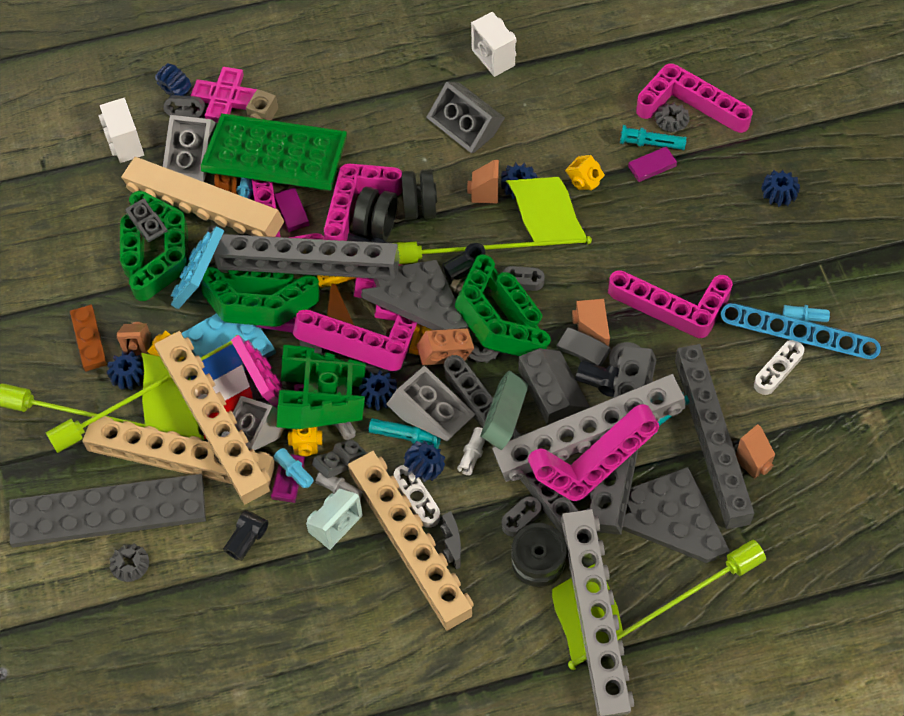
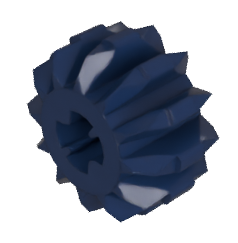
M167 63L165 66H162L155 76L157 84L170 96H185L191 88L189 78L186 77L181 69H178L173 64Z
M515 162L514 167L507 165L506 171L502 172L501 187L506 195L512 194L514 200L515 195L506 180L537 178V175L534 173L532 166L526 168L525 162L521 166H518Z
M782 169L780 173L773 170L771 175L767 174L761 189L764 192V199H769L770 204L775 202L780 207L782 203L788 206L791 201L794 202L797 199L800 185L798 184V177H792V172L786 174Z
M122 351V356L114 355V361L108 362L109 370H107V375L111 379L112 385L118 386L122 391L128 386L132 391L133 385L141 386L140 380H144L143 358L140 355L136 356L133 351L128 355Z
M380 370L377 375L370 372L369 378H363L362 385L359 386V393L361 394L360 396H365L364 402H366L368 409L375 406L377 411H379L380 406L388 409L387 402L398 389L396 387L397 381L391 379L389 372L382 376Z
M425 440L421 443L416 441L405 453L404 466L409 468L408 473L415 475V479L420 477L424 482L427 480L433 481L444 469L445 456L440 454L441 449H436L434 444L428 445Z

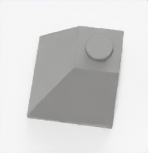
M241 396L233 411V415L237 421V424H235L238 431L243 430L248 439V443H246L247 448L256 450L279 439L284 428L276 427L278 409L272 405ZM223 432L221 437L228 436L230 432Z

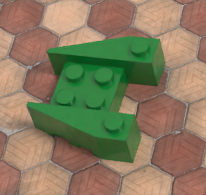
M284 345L281 381L304 383L303 392L279 390L276 427L305 429L362 420L365 396L352 395V387L362 385L366 364L351 359L348 362L335 359V355L331 353H326L325 355L314 353L315 349L310 347Z

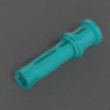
M623 125L620 144L625 142L637 144L638 147L646 144L685 150L687 137L646 132L644 128L633 129Z
M372 418L369 424V433L412 441V444L416 441L421 443L425 440L428 445L434 444V447L438 449L441 438L416 426H407Z

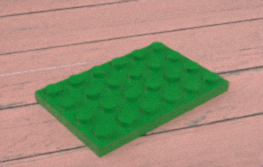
M221 113L202 160L201 172L317 188L320 190H331L346 143L347 131Z

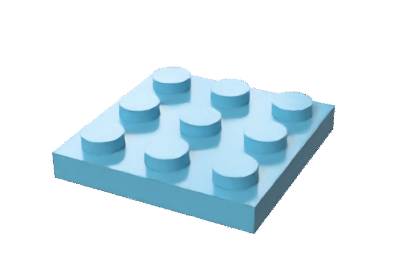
M216 226L211 233L207 231L203 240H200L196 248H193L188 258L190 262L188 266L184 267L179 277L181 281L179 285L175 286L171 297L174 298L171 306L179 309L199 287L223 235V229Z
M217 313L181 333L184 338L188 337L194 347L192 352L195 356L199 355L202 357L231 341L235 335H240L245 341L249 340L254 348L261 352L263 357L268 358L276 353L275 348L261 328L256 327V325L224 322ZM242 361L243 369H244V371H246L247 368L245 367V365H244V363H243V361Z

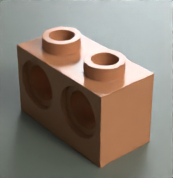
M468 328L426 331L416 345L422 365L444 364L445 360L452 355H458L465 361L474 349Z

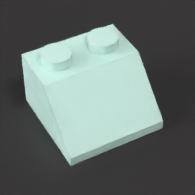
M339 489L335 494H330L325 499L324 505L318 511L312 512L308 517L306 523L308 532L331 550L363 516L359 496L356 493Z

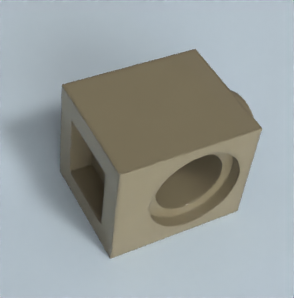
M259 89L256 90L246 106L248 117L272 120L279 109L276 95Z

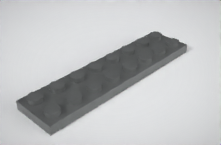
M202 474L11 499L10 545L12 548L205 522L206 510Z

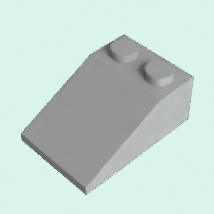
M170 115L163 167L204 182L207 172H201V163L217 123L211 119Z
M425 366L401 385L387 402V405L403 421L445 441H448L475 415L467 405Z

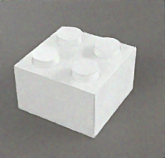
M491 12L471 22L472 51L495 77L514 67L516 56L515 43L517 40L514 33L509 32L505 27L503 20L497 18Z
M125 98L100 105L102 114L99 115L102 127H105L103 130L112 155H117L120 163L132 160L134 157L144 156Z

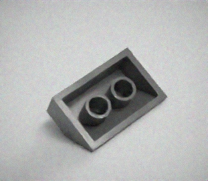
M447 81L426 117L470 153L476 152L495 136L505 117L461 83Z
M540 348L519 356L518 370L523 380L529 383L528 390L547 425L590 408L561 351Z

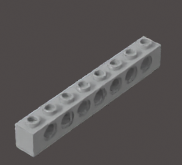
M671 374L510 440L502 450L493 447L495 458L505 481L519 480L524 474L531 472L532 469L528 462V457L531 452L540 449L542 446H550L548 451L563 461L577 452H586L628 412L638 405H648L657 421L667 415L674 416L679 414L685 408V398L674 375ZM654 400L663 401L660 405L652 404ZM610 418L618 419V421L613 424L607 422ZM589 427L596 429L592 433L584 432ZM567 436L573 437L570 442L562 441ZM520 455L528 456L524 461L517 460Z
M592 509L564 513L561 517V523L597 716L628 715L631 712V707H634L632 692L627 691L626 681H629L627 666H622L621 656L624 655L622 640H617L616 630H619L617 615H613L611 605H614V596L612 590H608L606 580H609V570L607 565H603L601 557L605 555L603 541H598L597 531H600L598 516H593ZM585 533L589 536L590 541L588 543H581L578 541L577 535ZM586 557L591 558L595 566L586 568L581 560ZM595 582L600 590L597 593H591L587 590L586 584ZM593 607H600L604 611V616L602 618L594 617L591 609ZM605 632L609 637V642L605 644L598 642L596 633ZM601 658H611L614 662V667L612 669L603 668L600 662ZM615 683L619 688V693L617 695L608 694L605 689L606 684Z

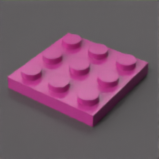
M237 335L231 341L261 396L278 409L279 390L283 386L276 374L273 375L270 369L273 367L269 360L263 357L261 352L257 348L255 349L249 340L245 341L240 335Z

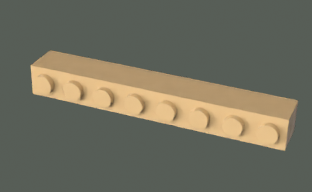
M138 157L133 158L121 176L126 183V188L133 193L144 191L171 206L178 207L187 214L192 212L203 220H213L219 226L231 227L240 234L247 233L251 236L275 237L284 223L279 210Z

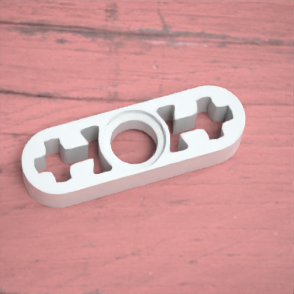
M787 341L757 374L754 381L755 390L762 395L771 394L800 362L804 354V346L798 341ZM795 349L797 353H793L788 360L786 357L789 351ZM781 363L785 366L786 370L778 372L773 368V364ZM770 375L772 378L769 384L763 386L761 382H765Z
M404 465L397 467L394 471V477L399 484L398 489L401 494H405L409 499L411 510L414 514L417 513L424 527L431 528L436 526L440 521V510L419 477L415 479L413 473H408L409 468ZM401 474L409 475L411 486L408 487L407 482L401 479ZM414 491H420L424 497L420 501H413L410 495ZM426 505L430 514L433 513V519L425 517L423 506Z

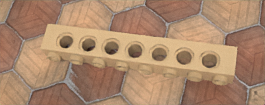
M178 331L155 343L158 355L243 504L245 505L270 491L268 482L271 479L265 468L260 470L257 463L260 461L254 449L249 450L246 443H248L246 435L243 430L238 431L235 424H237V421L232 411L227 412L224 405H226L222 394L220 392L215 393L213 387L216 385L209 373L204 374L202 369L205 366L200 356L193 355L192 350H194L190 339L188 337L184 338L181 332ZM182 357H185V358H186V359H185L184 361H182V362H177V360H178L179 358H182ZM190 376H197L194 380H187ZM207 394L206 398L198 399L200 395ZM219 413L216 417L209 418L210 414ZM222 432H230L226 437L219 436ZM233 451H241L238 456H230ZM245 470H252V473L248 476L241 475Z
M104 416L88 425L82 440L89 452L190 475L202 474L203 478L232 484L209 442L195 436L190 438L183 437L173 431L161 432L151 426L143 428L136 426L132 422L124 421L121 423ZM117 434L115 438L109 439L111 435ZM140 439L137 443L131 444L132 441ZM162 444L160 448L153 449L156 445ZM178 450H185L181 454H175ZM233 451L230 456H238L241 451ZM266 452L256 453L260 461L257 463L260 470L265 468L272 480L276 468L273 457ZM201 455H207L204 459H198ZM245 470L241 475L248 476L252 473V470Z
M371 451L349 463L348 467L351 477L362 491V495L445 630L448 631L472 617V607L474 604L467 593L463 594L459 586H461L458 577L455 573L450 574L447 569L448 562L442 553L438 554L434 546L436 544L430 533L425 534L423 531V522L417 513L413 515L410 510L411 503L405 494L401 496L398 491L399 484L393 475L389 476L386 472L388 468L384 459L381 456L377 457L375 452ZM374 477H378L381 479L376 483L370 482V480ZM390 496L393 498L391 501L384 502L381 500L383 497ZM398 515L405 517L402 521H395L393 519ZM408 535L417 536L413 541L405 539ZM422 554H426L429 556V559L425 561H421L417 558ZM434 574H439L442 576V578L438 581H433L430 579V577ZM447 594H451L455 597L452 601L449 602L444 601L442 599V597Z

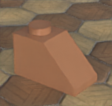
M493 160L472 172V181H468L467 194H471L472 203H498L499 160Z
M604 299L576 301V310H572L573 324H577L578 331L609 346L610 335Z
M134 322L132 324H123L117 332V339L126 355L131 351L136 356H142L141 353L149 354L147 351L150 349L151 333L147 323Z
M758 424L740 439L736 451L738 463L754 479L760 474H767L773 468L772 462L775 457V453L762 427Z

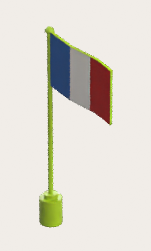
M232 341L200 357L205 366L202 370L205 375L208 373L211 375L216 385L213 389L215 393L220 392L226 402L224 408L227 412L232 411L233 413L241 396L253 399L241 358ZM168 375L81 424L78 420L73 422L72 419H69L45 433L56 452L59 453L83 439L81 434L85 433L84 427L169 381L172 377ZM191 376V380H194L197 376ZM207 394L200 395L198 399L206 398ZM212 413L209 415V418H214L219 413Z

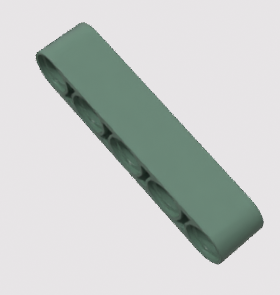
M511 371L504 375L497 387L480 437L500 450L507 445L513 435L529 383Z

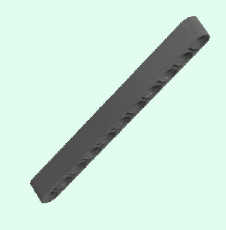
M458 355L449 356L444 362L445 378L462 402L475 413L474 418L483 428L493 398L462 357ZM452 368L460 369L458 371H451ZM471 385L472 388L466 389L463 386ZM483 402L485 405L477 406L476 403ZM516 428L514 429L511 439H515L521 436ZM533 471L524 474L520 480L531 495L540 501L541 508L564 538L561 523L562 516L556 512L565 510L570 513L577 512L578 510L568 498L549 488L536 478H531L529 475ZM546 491H550L554 495L551 497H546L543 495V493ZM585 533L577 535V539L581 543H588L590 541L589 536ZM588 557L581 560L586 565L594 564V561Z

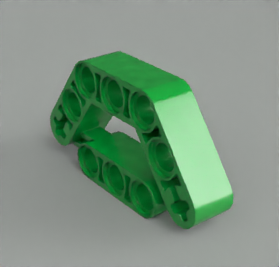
M136 191L129 197L130 206L145 198L168 232L164 233L165 252L144 266V237L127 214L121 218L120 263L125 275L130 278V288L133 296L138 301H146L180 277L184 267L189 264L188 226L183 212L144 191Z
M487 255L477 256L455 301V308L485 348L522 356L540 348L547 349L551 338L547 332L538 327L542 319V313L517 279L507 272L499 274L494 268L495 262L491 257ZM486 285L491 289L490 294L510 322L502 320L483 295Z
M208 267L201 280L203 296L220 319L227 323L281 326L296 317L299 311L307 310L317 304L320 299L319 281L311 275L294 279L293 274L237 270H229V273H222L217 268Z

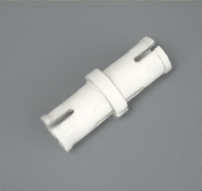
M476 427L469 444L464 447V455L457 468L459 472L462 471V474L471 475L477 459L482 456V447L485 439L480 437L483 428Z

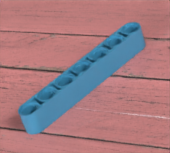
M728 303L721 311L723 321L728 324L865 359L876 358L881 350L877 340L869 336L737 303ZM729 307L736 308L738 310V317L733 320L728 319L725 316V310ZM751 313H757L761 316V321L758 325H751L748 322L747 318ZM773 319H781L784 322L781 330H772L770 323ZM802 324L806 327L807 331L804 336L798 337L794 335L793 329L796 325ZM826 330L829 332V339L826 342H819L816 339L819 331ZM843 336L852 338V345L849 348H842L839 345V341ZM866 342H873L875 344V351L873 353L866 354L863 352V345Z

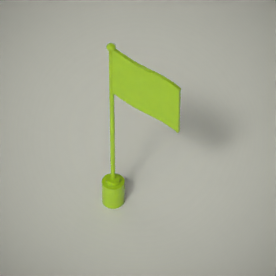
M559 177L506 180L516 197L523 223L534 242L483 246L485 250L574 243H587L589 245L592 239L590 236L586 237L579 224L569 193ZM417 241L392 243L398 244L399 264L402 265L418 263V259H422V254L461 252L466 249V247L422 250L421 245L417 246Z
M141 353L144 364L143 389L170 375L159 356ZM173 379L143 394L142 402L145 424L132 423L143 428L151 426L158 431L166 433L173 431L183 437L190 438L195 436L204 441V436L199 433V425ZM0 384V407L25 412L34 404L88 417L98 415L92 412L34 400L30 389ZM106 416V417H109V418L113 419L114 421L121 422V423H123L124 421H128V420H123V419H119V418H114V417Z
M752 539L727 554L726 568L624 631L618 607L614 600V605H611L612 614L617 615L619 630H616L617 640L730 571L732 574L736 573L742 576L766 561V556L761 546ZM571 577L552 589V598L556 614L568 642L571 656L568 667L571 670H575V666L587 660ZM595 582L586 584L587 590L591 593H597L600 590ZM593 607L591 609L594 617L602 618L604 616V611L600 607ZM605 632L596 633L598 642L602 644L609 642V637Z

